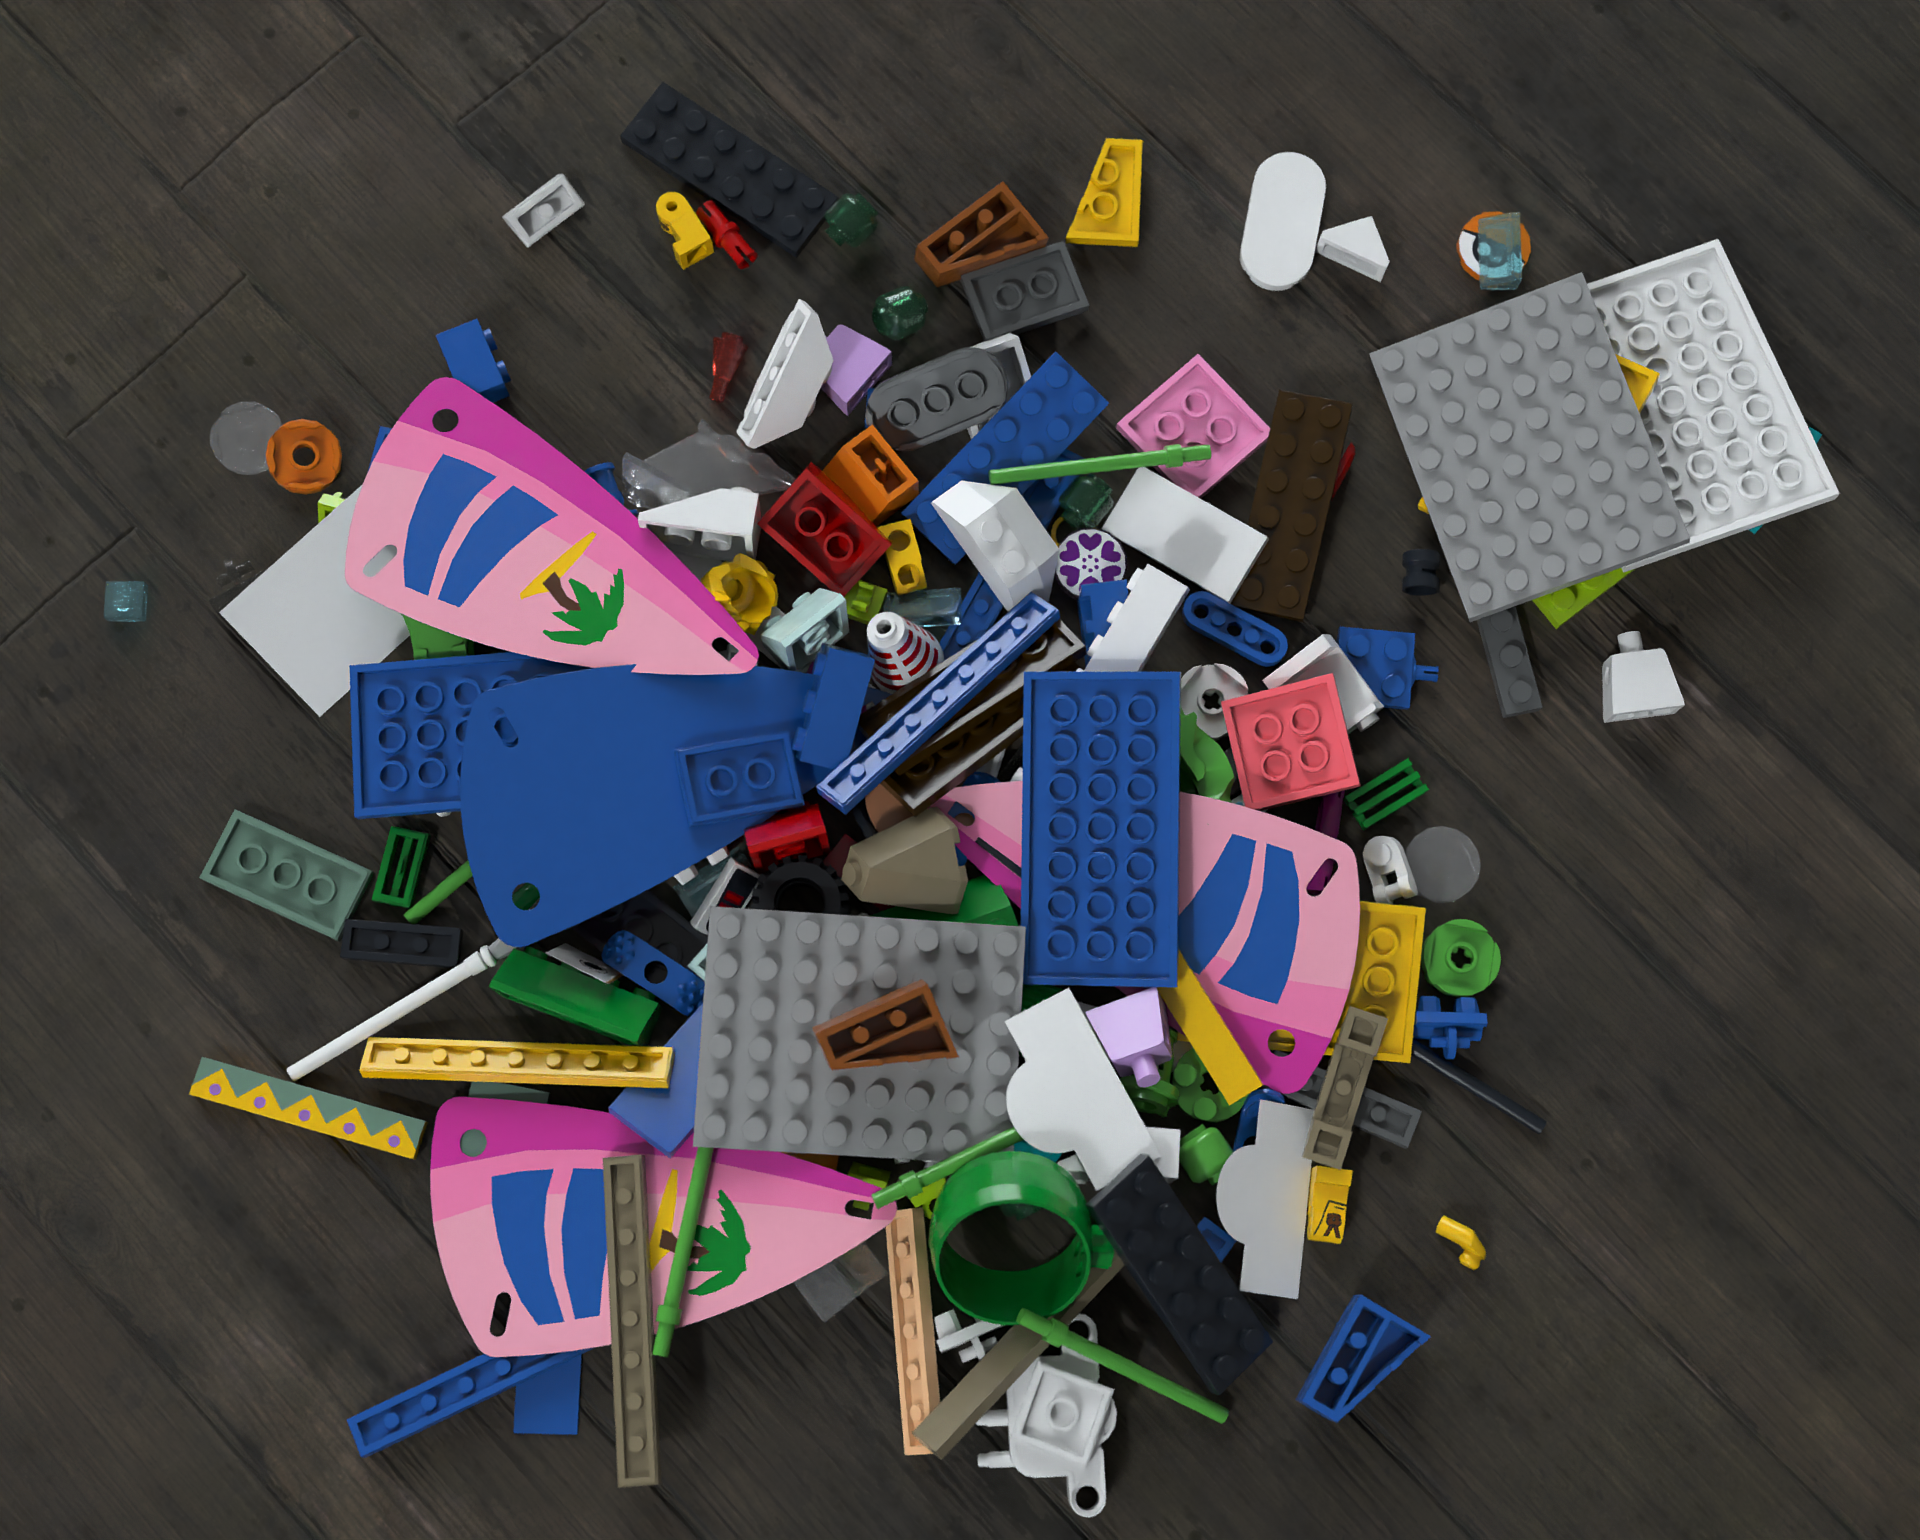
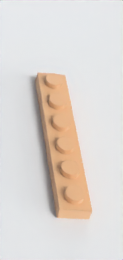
M910 1208L896 1211L893 1221L886 1226L904 1452L905 1455L934 1453L920 1443L912 1432L940 1404L924 1212L923 1208Z

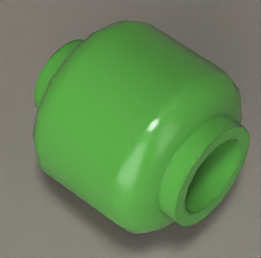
M1202 1124L1180 1139L1179 1163L1193 1182L1202 1183L1208 1179L1210 1184L1214 1185L1218 1182L1225 1162L1234 1151L1217 1128L1209 1127L1206 1129Z

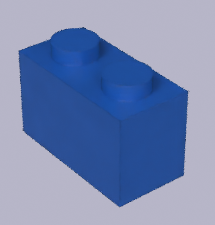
M474 319L436 335L454 379L459 380L492 403L510 396L505 383L510 382L511 378L503 360L495 362L492 351L497 350L498 347L490 329L482 331L478 320Z

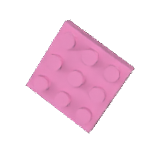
M1199 354L1193 357L1116 425V429L1138 452L1163 450L1164 446L1180 444L1181 447L1209 444L1211 447V459L1183 462V466L1166 468L1165 465L1152 466L1163 478L1200 499L1267 442L1270 427Z

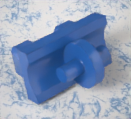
M1421 996L1415 1014L1413 1039L1429 1040L1430 1047L1443 1048L1445 1059H1454L1457 1048H1470V1041H1481L1483 1028L1487 1027L1488 1024L1487 1013H1480L1475 997L1455 999L1453 1004L1454 1012H1441L1439 998L1436 996Z

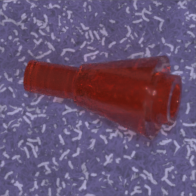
M722 332L721 337H713V376L715 377L709 397L710 400L720 403L724 402L729 380L732 379L749 348L742 343L743 338L741 336Z

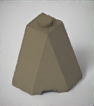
M930 807L917 817L912 816L851 846L846 864L843 867L841 880L860 901L946 914H958L968 883L965 865L958 866L954 845L960 843L958 827L938 807Z

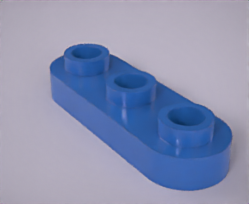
M1195 592L1186 599L1182 609V617L1189 628L1261 666H1274L1284 658L1288 643L1285 635L1279 629L1209 592ZM1198 608L1204 609L1207 612V617L1203 619L1196 617L1194 610ZM1229 626L1238 627L1240 635H1230L1227 628ZM1264 643L1270 644L1273 647V652L1270 654L1262 652L1260 645Z

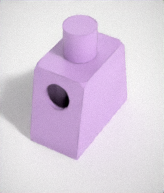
M840 324L826 337L834 361L830 377L822 384L821 389L848 416L866 396L868 388H872L892 366V354L888 348Z
M1157 987L1146 989L1086 1011L1090 1023L1120 1077L1134 1074L1140 1087H1149L1160 1081L1157 1065L1170 1061L1172 1049L1167 1010Z

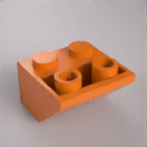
M873 424L842 446L822 471L847 494L876 527L919 495L918 479Z

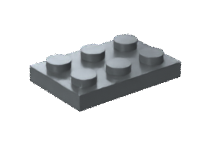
M1064 241L961 275L962 286L984 342L1008 333L1018 335L1089 310V303Z

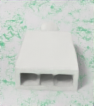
M1640 631L1619 634L1617 638L1620 653L1611 655L1603 663L1602 667L1604 723L1675 714L1685 704L1666 652L1661 648L1643 650Z

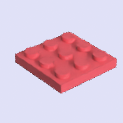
M1333 673L1221 701L1245 807L1262 811L1361 786Z

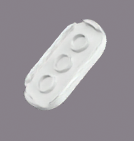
M1294 152L1275 154L1260 165L1253 181L1240 249V262L1243 270H1246L1250 276V279L1257 286L1267 290L1282 291L1293 287L1294 284L1300 280L1302 281L1307 276L1313 262L1326 192V182L1320 167L1305 155Z

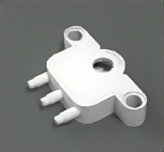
M1078 1314L1071 1322L1075 1320L1084 1322L1089 1330L1087 1339L1098 1344L1095 1323L1090 1317ZM1061 1345L1060 1355L1039 1356L1006 1391L1007 1409L988 1410L978 1420L977 1425H987L988 1427L1008 1426L1009 1451H991L979 1454L978 1466L989 1468L1016 1467L1025 1476L1035 1478L1066 1476L1067 1497L1070 1506L1080 1516L1092 1517L1102 1511L1106 1501L1104 1451L1101 1448V1443L1109 1438L1116 1423L1117 1412L1112 1397L1087 1468L1010 1439L1037 1360L1098 1383L1099 1363ZM1083 1486H1092L1097 1491V1501L1091 1508H1081L1076 1503V1493Z

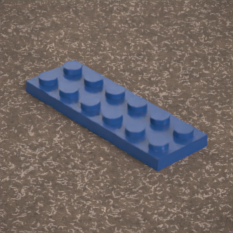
M1055 351L903 510L901 515L906 520L911 519L912 525L955 566L966 552L931 502L960 481L990 484L989 470L1053 463L1102 412L1109 402ZM1036 480L995 485L1017 488L1022 495Z

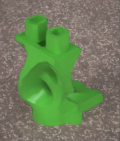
M1181 708L1180 792L1232 803L1230 793L1234 782V774L1227 756L1220 745L1197 726V715L1195 712L1185 716Z

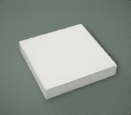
M1037 1360L1010 1439L1087 1468L1114 1389Z

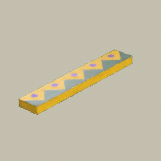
M205 1057L201 1058L189 1093L199 1098L416 1160L428 1123L420 1119Z

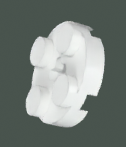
M1214 663V665L1193 667L1181 678V708L1185 716L1195 712L1197 715V726L1214 741L1220 740L1222 737L1229 736L1222 707L1219 709H1207L1204 707L1205 700L1202 696L1204 694L1212 696L1216 693L1220 696L1218 703L1221 705V701L1248 695L1247 684L1236 670L1224 664Z

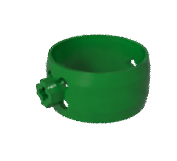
M1002 1151L990 1153L964 1164L942 1186L931 1216L929 1248L931 1249L933 1268L941 1289L957 1308L974 1318L993 1324L1020 1325L1016 1322V1319L1022 1308L1044 1318H1049L1059 1313L1080 1294L1086 1284L1091 1267L1103 1269L1112 1267L1114 1248L1099 1226L1091 1224L1090 1213L1085 1207L1087 1204L1086 1199L1072 1175L1052 1160L1028 1152ZM1004 1203H1025L1043 1207L1064 1218L1077 1231L1071 1244L1060 1255L1043 1265L1021 1271H997L980 1267L961 1257L946 1241L951 1230L970 1214L989 1206Z

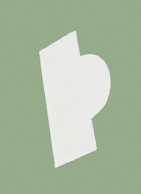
M1069 988L1004 1021L1026 1060L1016 1070L1009 1082L1006 1103L1014 1128L1027 1143L1049 1153H1064L1074 1150L1096 1191L1109 1184L1140 1154L1150 1155L1152 1160L1161 1157L1158 1148Z
M1260 1099L1255 1145L1244 1146L1230 1155L1221 1170L1216 1192L1218 1214L1228 1234L1235 1240L1245 1244L1240 1291L1298 1299L1312 1160L1303 1158L1302 1154L1314 1112L1313 1109Z

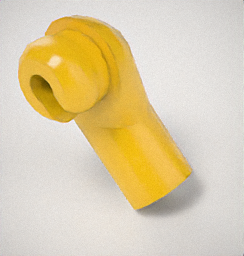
M1445 1215L1442 1216L1437 1225L1436 1233L1460 1245L1464 1250L1459 1257L1461 1264L1472 1270L1479 1268L1481 1260H1485L1486 1250L1474 1230Z

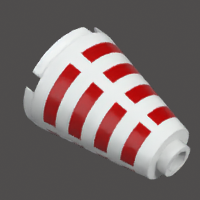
M882 612L874 616L867 627L868 656L875 659L871 677L880 690L893 694L944 661L943 651L937 639L929 631L893 612Z

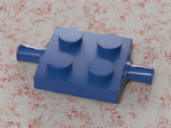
M1341 626L1338 628L1337 644L1384 708L1407 710L1410 708L1411 688L1415 680L1437 682L1438 666L1416 665L1414 656L1415 633Z

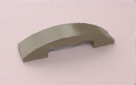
M1349 1006L1318 1095L1302 1154L1303 1158L1341 1170L1352 1135V1125L1373 1058L1377 1056L1388 1018Z

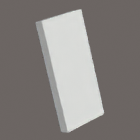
M1145 467L1137 469L1102 527V530L1228 603L1232 602L1269 540L1264 534Z

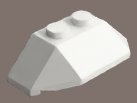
M799 299L794 310L784 323L752 391L744 412V419L740 422L736 433L750 448L755 449L801 428L806 417L810 416L815 408L816 396L822 384L830 377L834 360L819 316L803 300Z
M960 481L931 502L1007 612L1014 608L1031 591L1046 602H1049L1060 549L1017 488Z

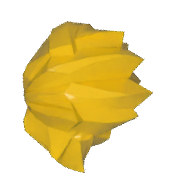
M742 553L736 554L731 561H725L713 567L701 578V583L715 597V601H719L746 633L755 635L762 621L770 619L772 606H777L778 591L777 585L773 580L775 575L769 572L761 561L754 560Z

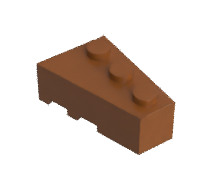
M1002 181L916 246L914 260L936 287H940L961 280V275L1046 247L1049 237Z
M922 979L812 1027L827 1065L831 1070L880 1066L899 1062H920L921 1060L938 1058H959L928 983Z

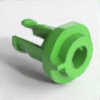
M1171 1029L1169 1033L1172 1058L1170 1061L1159 1064L1160 1081L1149 1087H1140L1134 1074L1120 1078L1137 1111L1167 1117L1170 1107L1178 1104L1180 1091L1170 1084L1174 1062L1173 1046L1177 1042L1178 1034Z

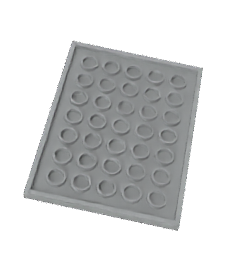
M1582 272L1369 353L1469 622L1690 543L1689 534Z
M710 906L693 1147L942 1161L1014 1127L1007 1110L1006 1094L1009 1082L1018 1069L1019 1047L1004 1021L1021 1013L1026 927ZM920 979L928 983L959 1058H938L921 1060L920 1062H899L840 1070L830 1069L812 1027ZM1014 1145L1009 1146L999 1152L1014 1151Z

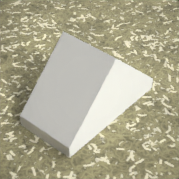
M1372 216L1324 230L1315 250L1316 253L1381 282L1390 262Z

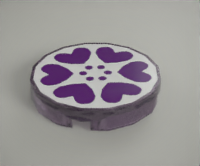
M1080 528L1067 534L1058 544L1060 551L1054 576L1059 588L1070 598L1078 600L1082 584L1124 580L1127 571V556L1120 541L1109 532L1098 528Z

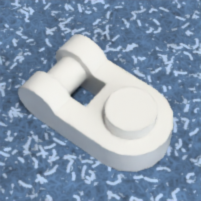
M1376 836L1369 840L1364 847L1363 858L1373 886V895L1376 903L1393 904V900L1403 896L1405 899L1418 895L1413 874L1400 842L1389 836ZM1395 872L1397 882L1388 885L1385 875Z

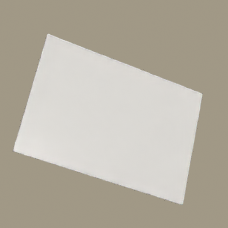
M362 485L219 612L319 717L350 690L349 665L380 663L410 636L401 613L354 591L345 579L349 530ZM394 545L385 546L364 566V575L368 577L375 576L396 556L397 548Z

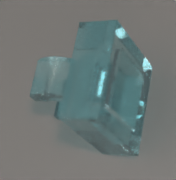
M106 581L104 618L108 622L146 621L148 585L144 581Z

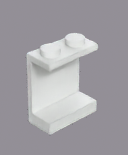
M1322 634L1262 680L1268 689L1333 673L1348 734L1356 728L1362 732L1379 720L1376 713L1384 708L1330 634Z

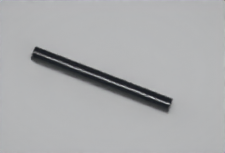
M1415 1039L1412 1040L1411 1056L1538 1135L1542 1132L1547 1121Z

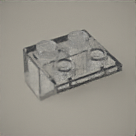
M863 1241L853 1249L793 1283L822 1322L827 1323L885 1277L888 1272Z

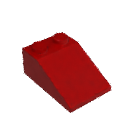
M812 462L809 463L757 523L829 589L842 594L843 597L892 545L888 538L847 494Z
M804 801L805 805L802 808L787 810L788 812L773 815L760 824L744 829L749 854L757 873L768 872V866L774 862L776 865L782 863V858L790 856L792 860L798 859V855H807L808 859L811 860L815 859V857L826 856L831 852L818 804L810 805L808 801Z

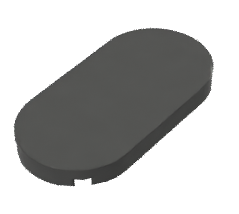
M975 347L955 350L881 382L868 399L865 413L867 426L869 427L873 424L891 448H895L894 450L905 452L921 448L993 417L1006 399L1008 377L1001 362L990 352Z

